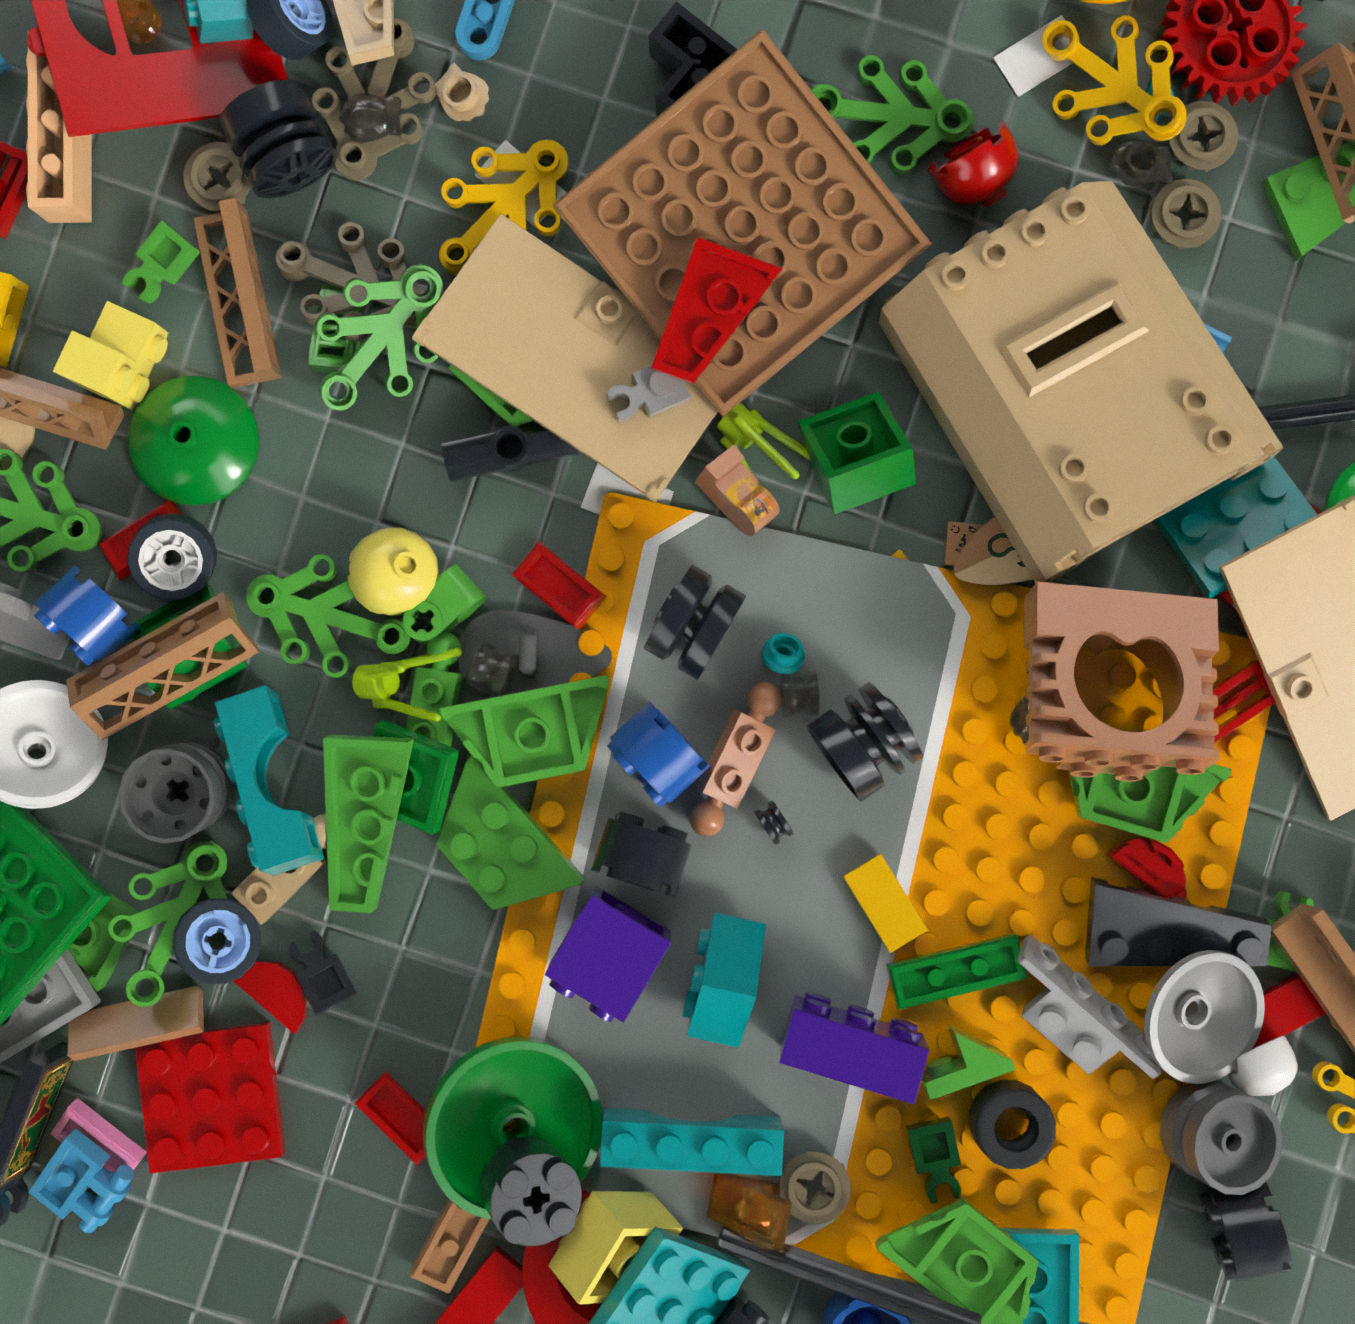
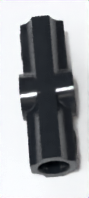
M538 423L521 427L504 426L493 433L441 443L450 482L500 471L516 472L528 465L579 455L576 448ZM508 439L519 441L522 444L521 453L513 459L501 457L499 455V447L504 441Z

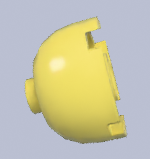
M404 528L380 529L364 537L352 550L349 558V587L359 603L370 612L389 616L404 615L405 611L413 609L420 602L426 600L434 588L436 579L439 577L438 560L430 544L418 533Z

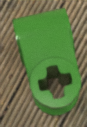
M455 564L436 579L435 585L426 600L420 602L413 609L404 612L403 627L409 636L419 643L427 645L428 640L435 638L443 631H452L460 622L471 616L485 602L487 595L458 564ZM423 614L428 618L434 616L431 619V624L434 628L430 632L424 629L417 631L421 627L418 618Z

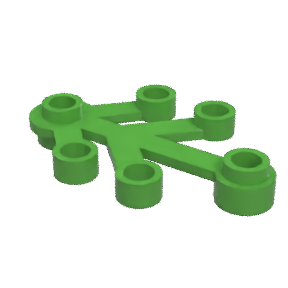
M868 55L861 59L857 69V78L863 85L873 86L886 104L842 99L839 91L829 84H820L811 90L820 102L827 103L830 106L829 114L834 120L836 118L885 123L866 139L857 140L853 143L857 149L864 150L868 154L866 161L870 165L876 153L911 126L928 128L909 146L900 145L894 149L890 158V168L895 174L901 176L911 173L917 160L941 141L955 144L966 139L974 125V116L970 107L958 99L947 100L927 76L926 66L918 60H911L904 64L899 81L904 89L917 91L929 109L913 107L885 72L883 61L875 55ZM867 65H872L878 70V74L868 76L864 73L863 68ZM910 70L917 71L921 79L911 81L907 78L906 72ZM948 117L956 119L958 127L955 129L948 128L944 124V119ZM901 154L907 155L911 160V164L901 166L897 163L896 157Z
M423 264L413 265L402 273L399 280L366 283L361 278H351L344 284L343 295L352 306L363 307L370 300L398 299V301L388 313L338 317L334 313L326 312L316 319V332L323 340L328 342L337 341L341 336L371 333L340 372L330 373L322 379L319 392L324 403L329 408L341 411L350 408L355 403L357 398L355 383L385 346L387 348L389 372L385 376L386 388L396 397H404L411 392L413 380L407 372L403 324L414 312L416 328H418L425 317L429 315L432 307L442 297L443 282L440 275L433 268ZM418 279H425L427 282V290L423 294H415L413 292V284ZM357 284L364 286V297L360 300L351 299L350 289ZM329 319L337 322V330L331 335L322 332L323 322ZM413 341L412 351L419 361L432 363L438 359L439 356L433 352L428 356H421L419 353L420 345ZM399 375L406 378V385L399 390L393 389L391 385L393 378ZM335 382H341L345 385V390L340 396H332L329 393L330 386Z
M0 449V475L5 476L19 502L0 498V516L13 519V521L0 527V549L39 527L55 531V533L32 547L24 545L13 547L7 556L9 566L16 571L28 573L34 571L38 567L39 562L66 547L73 551L83 552L96 546L102 536L101 521L94 512L85 508H78L64 482L65 475L63 469L55 463L42 461L34 467L32 473L35 483L49 490L58 508L59 515L44 510L22 469L23 461L21 456L8 449ZM6 456H10L12 458V466L4 471L1 465L2 460ZM52 468L54 478L46 483L43 479V473L46 469ZM80 521L83 524L84 530L80 536L75 537L72 533V527L76 522ZM26 551L29 555V561L22 567L18 562V557L22 552Z
M319 554L314 556L309 561L307 567L284 579L270 574L255 578L248 586L246 592L247 604L256 615L270 619L282 642L281 656L287 663L302 664L310 656L308 643L298 638L287 612L304 617L324 657L322 668L330 677L342 678L346 676L351 670L352 663L349 656L340 650L328 625L376 640L377 646L388 654L397 655L404 653L412 644L413 638L406 633L403 621L388 619L383 623H378L334 609L355 597L348 581L310 600L293 595L317 580L327 582L336 576L338 570L337 563L327 555ZM327 560L330 570L326 575L319 576L316 572V566L320 561ZM271 588L274 592V600L269 604H264L261 600V594L265 589ZM391 628L397 629L400 635L398 642L393 645L388 644L385 640V634ZM294 643H298L302 647V655L294 660L289 656V647ZM336 656L341 657L344 661V667L339 673L333 672L330 668V662Z
M210 841L194 843L184 852L181 863L150 875L140 873L130 880L129 892L138 900L149 899L155 894L156 889L186 880L177 898L131 916L125 914L117 915L109 923L108 932L111 938L118 942H126L133 938L136 932L166 921L144 969L133 973L127 981L126 994L133 1004L140 1007H148L157 1003L162 997L164 983L160 976L173 951V931L180 917L196 903L202 888L204 887L209 899H228L220 880L227 868V857L224 850L218 844ZM202 854L210 856L213 861L211 869L206 872L199 871L195 865L196 859ZM139 878H147L152 884L151 891L146 895H138L134 891V883ZM118 920H128L132 925L131 932L125 937H119L113 931L114 924ZM142 979L151 980L154 984L153 991L146 996L139 995L135 989L138 981Z

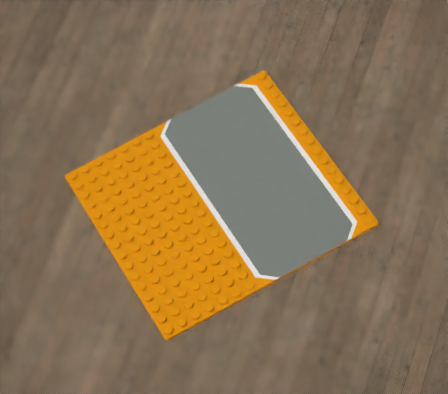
M607 493L603 498L585 579L607 597L581 628L585 632L581 634L578 645L581 652L585 655L595 656L603 650L605 644L612 652V661L607 668L596 676L591 677L583 672L576 673L570 678L569 683L608 675L609 685L585 770L539 779L530 811L531 817L587 881L579 886L508 906L476 1047L493 1040L520 1036L537 1038L555 1044L569 1053L589 1074L600 1097L603 1115L604 1108L650 1110L663 1117L686 1121H717L731 1118L736 1114L780 1117L784 1128L782 1170L793 1156L806 1153L810 1149L815 1152H829L832 1157L844 1164L851 1184L848 1204L838 1217L826 1223L810 1224L794 1217L784 1206L779 1191L781 1176L600 1167V1143L595 1161L580 1184L581 1191L585 1189L590 1194L592 1191L652 1192L681 1224L683 1229L719 1237L724 1224L732 1223L858 1270L918 1284L920 1283L876 1248V1240L887 1233L964 1198L1000 1228L1075 1229L1080 1235L1079 1321L1089 1324H1135L1171 1160L1164 1152L1160 1137L1161 1118L1169 1099L1183 1085L1188 1083L1175 1079L1163 1070H1161L1160 1075L1153 1079L1121 1051L1117 1052L1092 1073L1087 1074L1021 1016L1024 1006L1046 988L1027 969L1028 979L898 1010L886 967L888 963L1012 933L1017 934L1021 948L1023 940L1027 936L1033 935L1041 943L1051 946L1059 956V959L1074 972L1083 974L1090 981L1093 988L1106 1000L1119 1005L1127 1018L1142 1031H1144L1146 1009L1152 992L1162 976L1172 967L1089 966L1085 959L1091 877L1107 880L1108 884L1127 888V886L1145 889L1148 894L1156 895L1106 855L1119 842L1132 838H1151L1077 817L1069 770L1057 769L1056 762H1044L1039 760V755L1026 753V742L1029 740V727L1026 726V715L1029 713V700L1026 699V689L1029 687V674L1026 673L1029 649L1024 648V597L1032 588L1014 584L978 585L964 582L955 576L953 570L763 527L755 535L749 536L741 532L727 518L618 493ZM692 564L712 575V585L702 601L704 604L709 606L718 590L725 585H729L746 595L745 600L698 680L678 669V659L687 645L686 641L680 639L671 656L664 660L643 649L656 625L654 620L673 587H678ZM1218 631L1219 652L1212 656V668L1217 670V680L1213 682V687L1251 661L1258 660L1249 638ZM788 633L796 636L802 642L805 661L799 671L792 674H781L769 669L763 663L761 658L763 645L773 635ZM1081 646L1074 665L1075 685L1082 702L1097 719L1110 727L1128 732L1147 731L1162 725L1163 701L1161 692L1155 678L1138 657L1120 649L1108 650L1097 655L1090 649ZM1255 674L1220 696L1218 704L1256 680ZM759 682H769L774 684L782 695L780 709L772 716L766 717L763 722L776 729L739 808L737 809L724 803L722 807L725 818L724 825L713 836L697 834L689 822L692 808L696 804L706 801L708 795L695 789L700 777L671 803L667 801L660 807L643 789V784L636 777L639 772L636 771L630 776L614 759V754L607 747L612 741L610 736L647 702L651 701L688 740L693 750L697 754L699 753L708 763L733 709L746 715L748 714L750 709L747 704V695L752 686ZM867 682H871L885 697L890 698L905 716L914 731L915 739L924 758L916 764H912L900 751H897L896 753L902 761L905 771L899 775L884 762L879 764L878 768L882 774L885 786L860 802L829 764L806 726L829 709H832L847 722L852 717L848 712L844 699L852 695L866 708L867 705L860 695L859 688ZM1261 688L1216 718L1214 722H1217L1218 725L1222 724L1267 694L1264 688ZM1270 707L1215 743V749L1219 750L1220 760L1215 764L1232 769L1230 776L1225 782L1220 781L1204 799L1206 802L1194 815L1188 816L1183 821L1182 828L1168 843L1158 841L1170 847L1182 860L1186 876L1185 890H1187V896L1185 899L1189 900L1191 904L1208 908L1211 905L1227 908ZM772 800L794 833L790 837L782 835L779 839L780 843L776 846L754 813L758 809L760 811L767 810L768 803ZM621 811L645 819L643 827L657 831L658 827L665 825L688 833L686 842L692 846L676 897L665 895L667 888L665 885H662L660 891H651L608 877L606 875L609 867L603 865L598 873L590 870L606 818L615 819L616 813ZM879 853L884 857L928 931L892 953L885 946L843 875ZM596 885L671 930V945L624 1023L615 1017L612 1022L601 1019L588 1009L591 1004L590 1002L576 994L572 999L563 996L550 987L551 979L544 975L551 959ZM714 912L766 924L757 996L739 1048L688 1037L687 1031L690 1018L682 1017L687 990L690 988L694 965H702L703 956L696 955L701 928L709 930ZM806 992H813L830 998V1006L848 1010L849 1005H856L873 1011L875 1013L873 1018L876 1020L891 1023L892 1018H899L916 1024L918 1026L917 1032L923 1033L929 1048L924 1070H927L926 1065L929 1062L938 1058L952 1057V1060L959 1058L948 1025L1005 1052L1013 1061L1016 1070L932 1100L929 1099L920 1082L915 1103L911 1104L779 1063L780 1045L794 996L805 997ZM999 1080H1017L1031 1086L1050 1106L1056 1121V1138L1050 1152L1038 1164L1025 1169H1007L993 1163L976 1144L969 1128V1110L975 1096L986 1085ZM1011 1107L1004 1110L997 1117L995 1129L1001 1138L1013 1140L1020 1137L1026 1131L1029 1120L1023 1110ZM949 1116L952 1120L961 1165L950 1167L949 1171L954 1174L960 1184L961 1197L955 1199L950 1185L941 1183L935 1190L937 1203L932 1204L924 1188L929 1172L917 1175L915 1171L906 1125ZM514 1118L507 1122L505 1126H509L514 1121ZM821 1170L818 1175H815L813 1180H802V1183L808 1186L807 1202L809 1203L812 1196L815 1197L818 1191L828 1192V1189L822 1185L823 1171Z

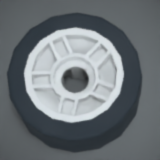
M170 513L156 516L142 525L129 545L127 563L132 578L143 591L157 599L177 601L191 598L204 589L216 567L217 549L214 538L203 524L190 516ZM166 551H177L181 555V562L167 564L165 562L167 558Z

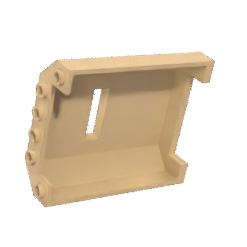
M1113 181L1083 182L1069 190L1062 187L1053 191L1042 201V205L1029 212L1026 209H1021L1009 216L1001 228L990 234L987 230L981 231L972 236L964 244L963 249L952 255L944 252L931 259L926 264L925 270L900 292L888 298L881 308L879 325L1035 583L1052 582L1077 568L1086 557L1230 478L1231 481L1269 461L1283 449L1282 444ZM1110 307L1113 308L1121 321L1119 325L1036 370L1027 355L1028 352Z

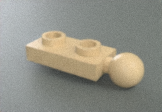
M321 814L313 818L321 848L327 849L326 814ZM322 859L275 876L260 872L258 867L231 894L262 925L327 860Z

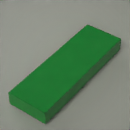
M1007 934L886 964L897 1009L900 1010L1028 979L1026 969L1018 962L1021 948L1017 934Z

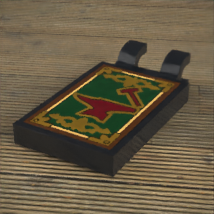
M61 1042L27 1060L0 1127V1227L7 1222L10 1211L18 1214L25 1209L29 1190L23 1177L31 1168L73 1064V1060L67 1056L68 1044L65 1042ZM6 1191H9L13 1196L12 1204H10V1200L5 1193Z

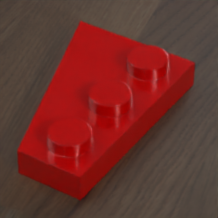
M697 237L651 369L694 384L783 268Z

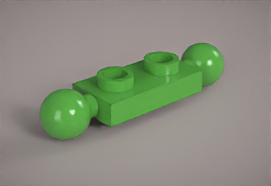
M443 631L435 638L428 640L426 652L427 654L439 655L449 649H461V643L454 634ZM460 656L432 663V669L416 667L410 705L440 714L439 708L458 705L464 674L449 672V668ZM408 715L406 729L451 747L454 731L442 716L439 722H434Z

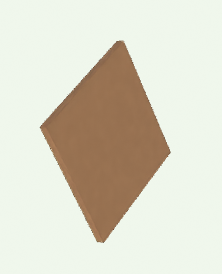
M763 29L553 204V208L660 340L662 339L697 237L783 268L695 382L722 417L932 245Z

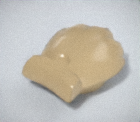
M454 62L442 78L435 83L436 97L439 98L444 111L450 118L455 121H472L474 117L484 115L485 105L489 102V87L480 77L461 71Z

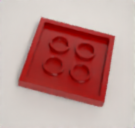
M270 1022L208 1029L198 1034L135 1047L150 1174L281 1158L285 1154Z

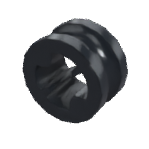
M772 800L768 803L767 810L760 811L758 809L754 813L776 846L780 843L779 839L782 835L790 837L794 833Z

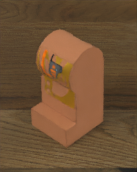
M733 444L704 468L695 483L741 532L753 536L779 515L780 509L774 496L759 484L757 478L743 464L742 461L745 457Z

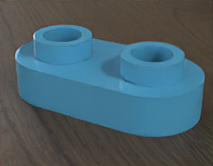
M465 0L455 31L458 45L465 56L473 60H486L497 52L515 0H499L495 4H490L486 0ZM482 34L487 37L482 44L472 42L476 35Z

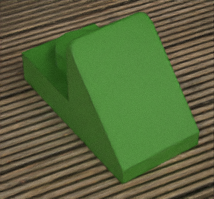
M948 1025L959 1058L952 1060V1057H942L929 1062L926 1065L927 1070L923 1071L921 1084L929 1099L932 1100L1016 1069L1013 1061L1005 1052Z

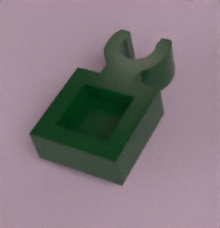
M950 1117L906 1125L915 1171L917 1175L929 1172L924 1188L932 1204L937 1203L935 1190L941 1183L949 1184L954 1198H960V1184L954 1174L949 1171L950 1167L961 1165Z

